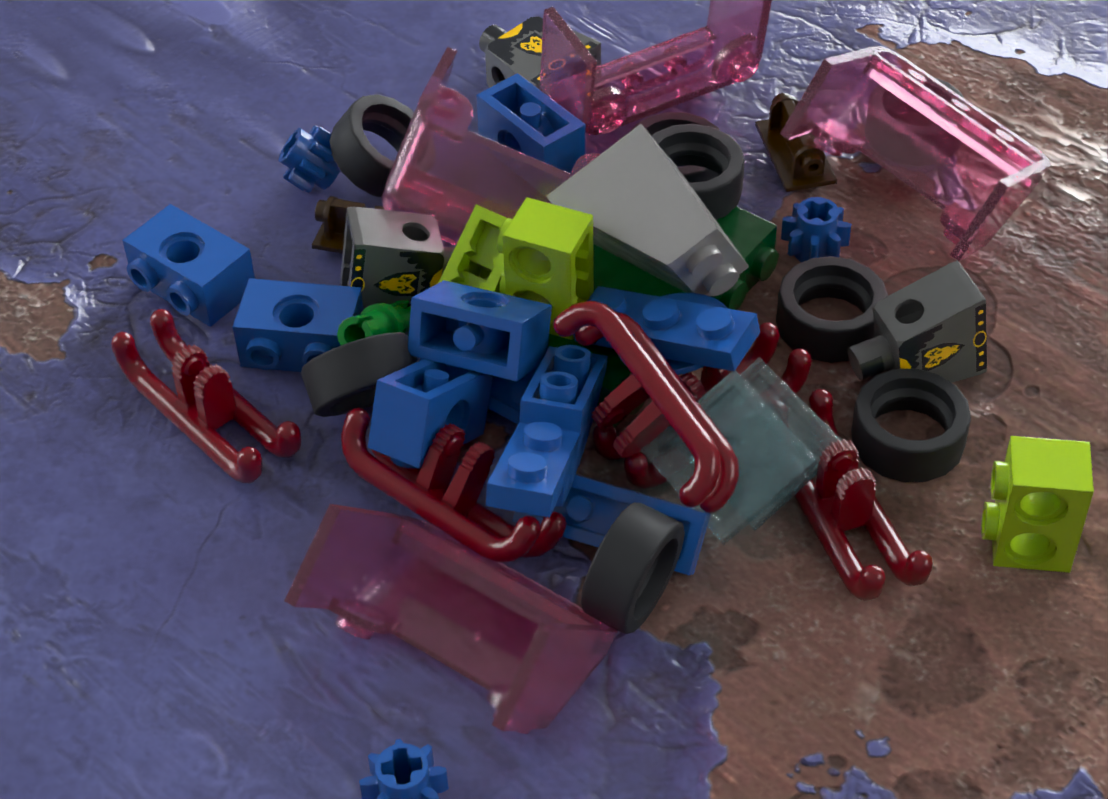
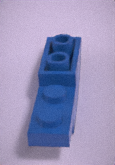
M564 345L558 348L549 346L520 400L519 423L487 482L486 506L549 518L555 506L563 507L593 422L591 416L598 404L608 356L593 354L588 349L577 345Z

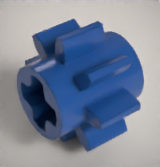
M315 125L310 133L301 128L295 130L283 146L278 159L280 163L288 167L283 175V179L308 193L311 192L314 185L323 190L327 189L341 171L332 156L329 141L331 133Z
M811 197L803 200L800 204L794 203L792 216L783 217L781 239L789 241L787 254L789 256L794 255L800 262L811 258L839 257L840 246H849L852 225L851 223L843 222L844 208H838L834 202L822 197Z
M396 739L395 744L383 750L380 755L370 753L368 761L372 776L359 780L362 799H439L437 793H442L449 789L446 767H433L432 746L427 744L420 749L415 745L403 743L401 739Z

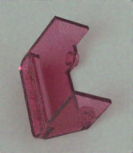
M710 0L707 26L597 67L595 58L554 7L544 10L540 90L585 123V134L599 135L610 133L621 126L733 83L746 81L755 74L762 58L772 0Z
M872 46L824 59L780 133L788 140L811 133L815 136L814 143L823 151L834 156H841L843 152L854 154L861 151L943 209L939 217L940 222L945 227L943 233L947 239L956 244L950 256L958 261L982 249L991 241L1038 185L1051 166L1050 160L1036 147L900 54L882 46Z
M447 47L414 111L386 181L382 195V204L385 210L431 215L437 219L441 239L457 245L476 204L511 219L514 218L526 197L551 204L546 196L600 154L589 153L581 156L576 161L570 174L469 131L468 129L474 114L471 103L458 91L446 87L457 54V50Z
M336 504L329 505L284 600L293 607L328 609L338 615L335 622L338 627L363 639H371L374 632L394 634L489 690L486 699L496 708L493 714L494 721L492 725L501 731H517L523 734H529L531 729H544L550 725L607 655L618 632L617 629L584 613L579 605L503 563H497L481 557L427 522L406 515Z

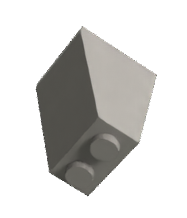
M639 124L546 196L551 204L593 215V244L685 293H699L707 296L720 295L733 287L739 279V274L749 268L747 262L677 166L642 124Z

